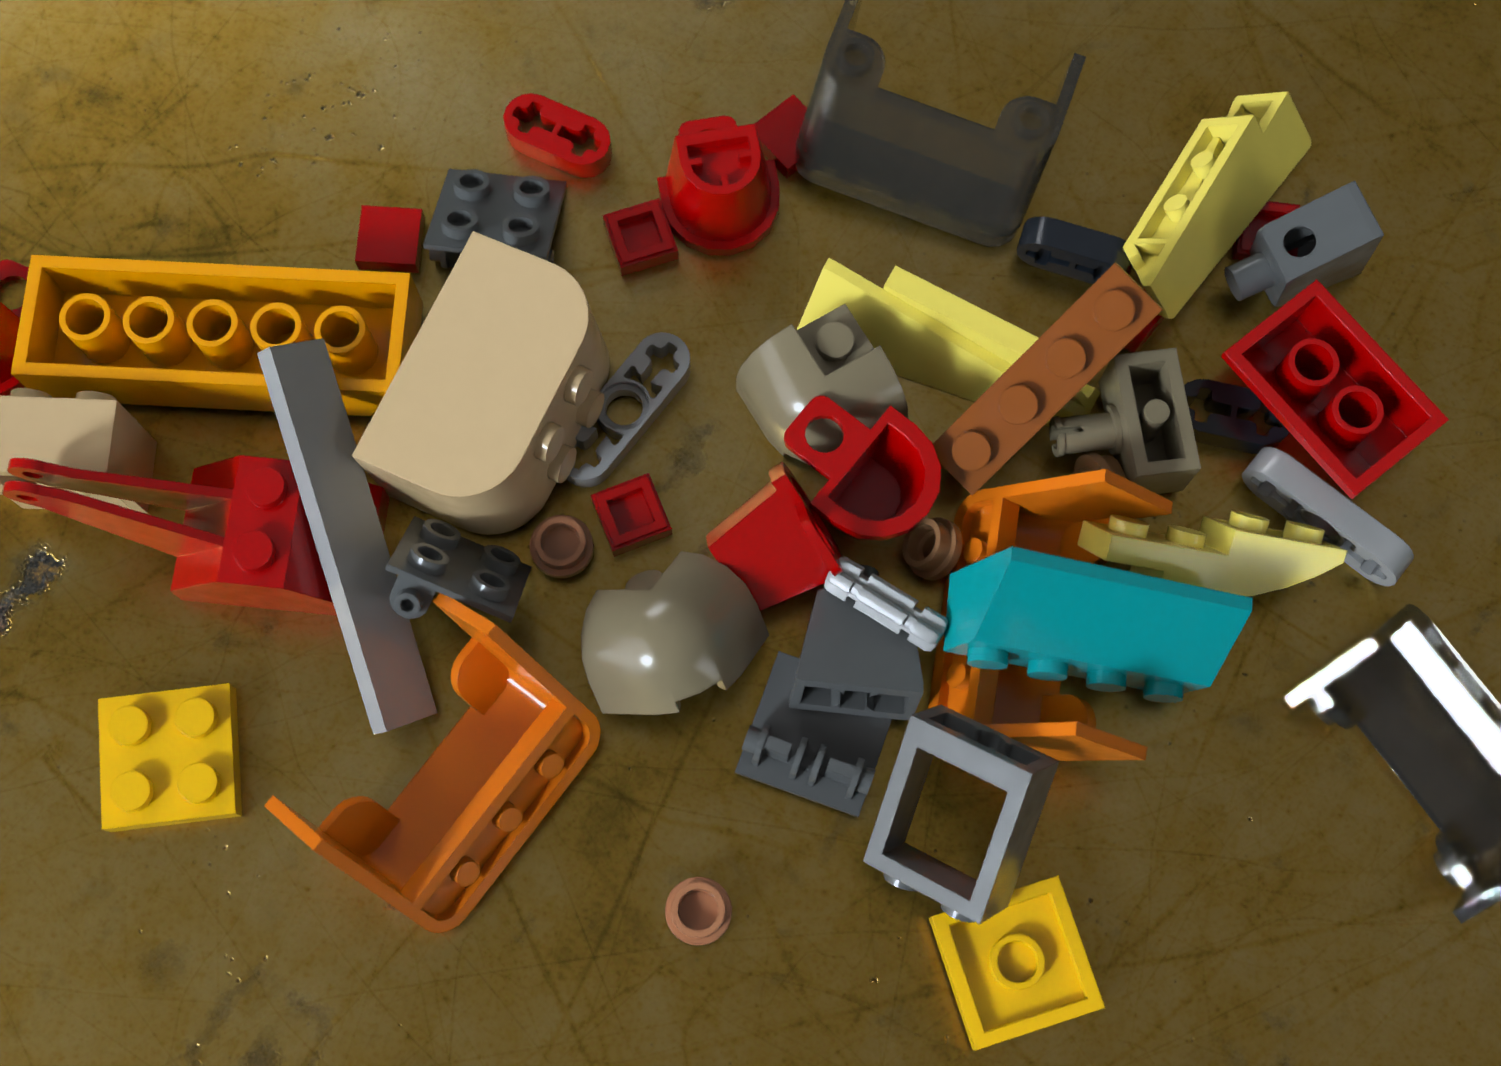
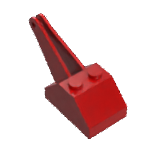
M238 455L194 468L191 484L77 469L29 458H12L9 460L8 473L43 485L24 481H6L3 486V496L18 502L44 508L176 556L170 591L181 600L337 616L290 460ZM368 482L384 535L390 498L383 487ZM57 488L184 510V522L179 524Z

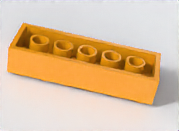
M31 255L11 374L26 388L46 392L52 398H76V393L80 391H97L114 396L120 404L275 412L257 353L271 346L324 338L347 415L373 416L421 328L423 301L410 273Z

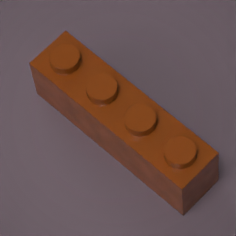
M1115 262L933 443L940 464L971 495L976 493L1163 310L1162 307Z

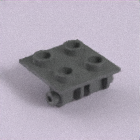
M449 169L423 247L429 250L431 261L440 262L442 268H453L469 237L475 231L554 263V250L550 248L565 195L567 181L549 180L538 176L522 177L485 173L476 169Z
M414 516L385 570L398 575L390 593V604L392 609L404 618L414 619L424 615L435 593L439 592L511 623L532 567L522 563L515 553L498 545L483 546L462 537L454 526L436 519L425 521Z
M778 651L753 723L746 734L742 746L743 751L735 773L859 817L892 719L789 708V698L800 658Z

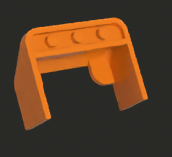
M1108 469L978 490L973 495L970 494L964 499L954 518V523L959 527L962 534V551L957 564L946 575L941 615L946 617L949 577L955 571L1012 546L1104 566L1108 561L1077 545L1083 520L1108 524L1111 515H1121L1134 519L1172 514L1173 501ZM944 636L937 645L928 709L943 705L1056 760H1146L1147 746L1096 729V716L1091 705L1086 700L1074 695L1060 694L1061 681H1047L1028 677L1027 667L1008 664V667L1005 669L996 670L972 667L967 664L966 655L943 651Z
M438 593L432 602L472 637L456 657L451 669L452 687L456 694L468 703L470 707L391 806L385 809L375 800L366 796L351 797L338 804L322 824L317 827L274 795L264 805L313 851L418 925L433 933L450 931L468 917L597 749L601 735L597 717L501 628L455 599Z

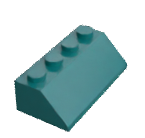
M1012 546L950 574L946 618L949 623L944 635L943 651L966 655L967 664L976 668L996 670L1005 669L1008 667V664L1027 667V676L1034 679L1061 681L1066 680L1068 675L1085 678L1086 687L1092 690L1120 692L1125 691L1126 687L1142 689L1143 698L1146 700L1176 703L1183 701L1184 693L1211 687L1252 612L1253 598Z

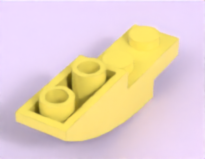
M1231 510L1229 520L1203 516L1199 531L1182 526L1168 525L1166 535L1148 532L1150 524L1121 515H1111L1108 524L1083 520L1077 544L1105 561L1131 565L1130 572L1246 597L1284 589L1315 578L1343 564L1347 550L1323 541L1325 530L1319 527L1287 520L1284 530L1268 528L1269 519Z

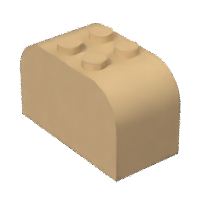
M475 231L472 232L352 454L356 462L379 486L384 488L389 497L464 530L486 535L501 534L519 528L530 521L542 509L556 482L563 483L573 469L577 451L574 448L577 443L576 436L581 426L591 428L599 418L604 405V394L600 390L607 383L609 376L610 359L606 343L586 296L576 279L565 269L552 262Z

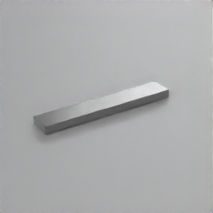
M322 338L268 347L258 352L257 355L373 735L388 732L436 714L438 712L410 620L398 615L390 604V593L397 577L396 574L385 570L390 560V554L364 469L352 457L356 448V442L325 340Z

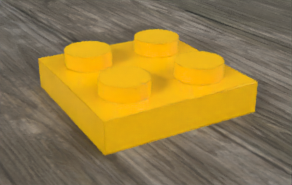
M226 683L98 699L102 830L117 832L242 816L236 687Z
M1059 876L1014 889L1008 907L981 924L963 922L947 915L945 912L929 917L972 1050H979L1105 1008Z

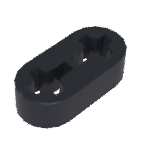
M1050 217L1029 218L1024 223L1017 246V255L1027 264L1094 284L1115 262L1129 275L1133 267L1122 248L1126 240Z
M1196 379L1184 385L1188 407L1195 398L1204 400V410L1214 413L1209 414L1204 422H1199L1195 420V411L1189 408L1196 442L1250 454H1258L1264 447L1276 448L1290 433L1250 388L1208 379ZM1257 411L1265 414L1264 420L1266 424L1274 426L1264 436L1256 433V423L1248 421Z

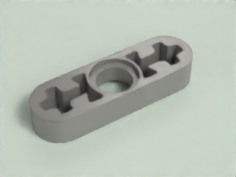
M665 332L647 336L600 390L604 394V405L596 422L599 423L602 430L608 436L620 441L613 445L606 436L596 449L597 459L600 463L595 468L585 463L579 470L573 466L571 473L566 479L567 481L579 487H593L604 482L681 390L690 376L691 369L690 353L683 340L676 335ZM668 353L674 355L675 371L673 373L666 369L659 371L651 381L652 392L658 394L655 398H652L647 389L642 385L652 372L650 357L654 354L656 357L663 358ZM632 376H636L639 382L631 380L630 378ZM619 396H631L641 403L643 410L635 422L628 425H620L611 421L607 416L608 405ZM581 426L576 436L577 443L575 447L578 446L583 450L589 449L598 438L597 428Z
M1264 447L1242 473V479L1246 486L1258 498L1286 519L1324 529L1323 541L1347 550L1344 562L1368 580L1382 586H1393L1413 561L1414 554L1404 540L1287 453L1273 447Z

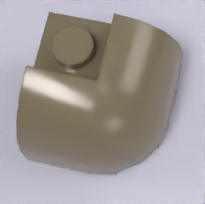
M846 304L798 330L791 324L773 335L751 353L740 366L736 376V390L767 440L783 457L787 454L802 462L804 461L785 446L784 433L806 405L816 396L821 395L830 398L869 429L874 426L890 405L908 418V405L893 366L881 346L876 348L872 346ZM821 418L813 421L807 427L805 437L812 449L827 453L834 451L841 445L843 432L836 422Z
M681 551L664 573L658 570L644 571L633 576L626 583L624 590L596 591L586 609L581 631L582 662L588 683L603 714L662 715L680 713L681 703L679 700L699 694L716 683L719 688L727 690L745 671L768 638L769 633L757 602L746 584L727 566L703 554Z

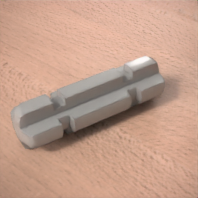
M848 557L839 558L843 568L842 573L834 576L829 570L824 587L831 594L844 602L849 597L856 601L853 606L854 608L896 634H900L902 630L910 634L907 640L924 651L931 652L941 641L949 622L940 613L928 606L923 611L916 607L919 602L917 599L874 573L869 578L863 575L865 568Z

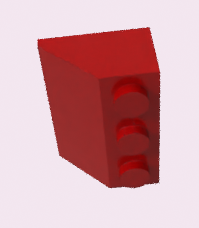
M1317 279L1221 355V358L1351 500L1384 475L1449 420Z

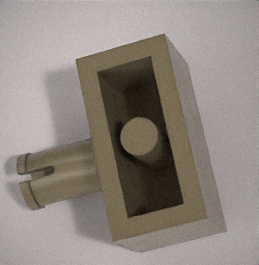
M1168 348L1116 355L1109 362L1099 380L1104 412L1068 417L1055 416L1050 419V441L1057 440V444H1052L1051 446L1053 454L1057 458L1068 454L1109 450V453L1121 465L1126 479L1156 494L1183 491L1199 472L1201 464L1177 349Z

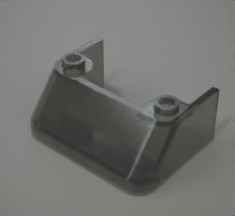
M845 0L826 47L797 137L794 156L798 172L806 180L984 246L996 247L1011 241L1024 221L1055 146L1086 57L1074 53L1051 102L1032 96L1015 98L1002 109L995 129L879 88L878 86L885 69L883 50L869 36L854 31L862 0Z
M1407 604L1308 676L1284 698L1292 708L1307 698L1315 714L1326 724L1332 725L1336 723L1345 729H1350L1357 724L1440 829L1435 838L1438 851L1433 855L1434 861L1441 874L1450 884L1455 887L1462 886L1465 889L1452 911L1457 919L1463 923L1501 901V705L1432 620L1418 607Z

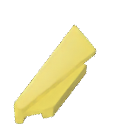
M1288 91L1236 96L1227 117L1202 119L1122 247L1141 280L1140 282L1145 291L1162 307L1163 310L1159 313L1160 316L1167 319L1175 318L1310 149L1311 137Z
M828 258L821 271L797 328L798 330L846 304L874 348L882 347L897 376L973 402L1039 339V337L896 265L888 277L884 288H881L831 258ZM1086 384L1053 417L1089 414L1100 391L1096 387ZM1050 420L1045 424V426L1049 427Z

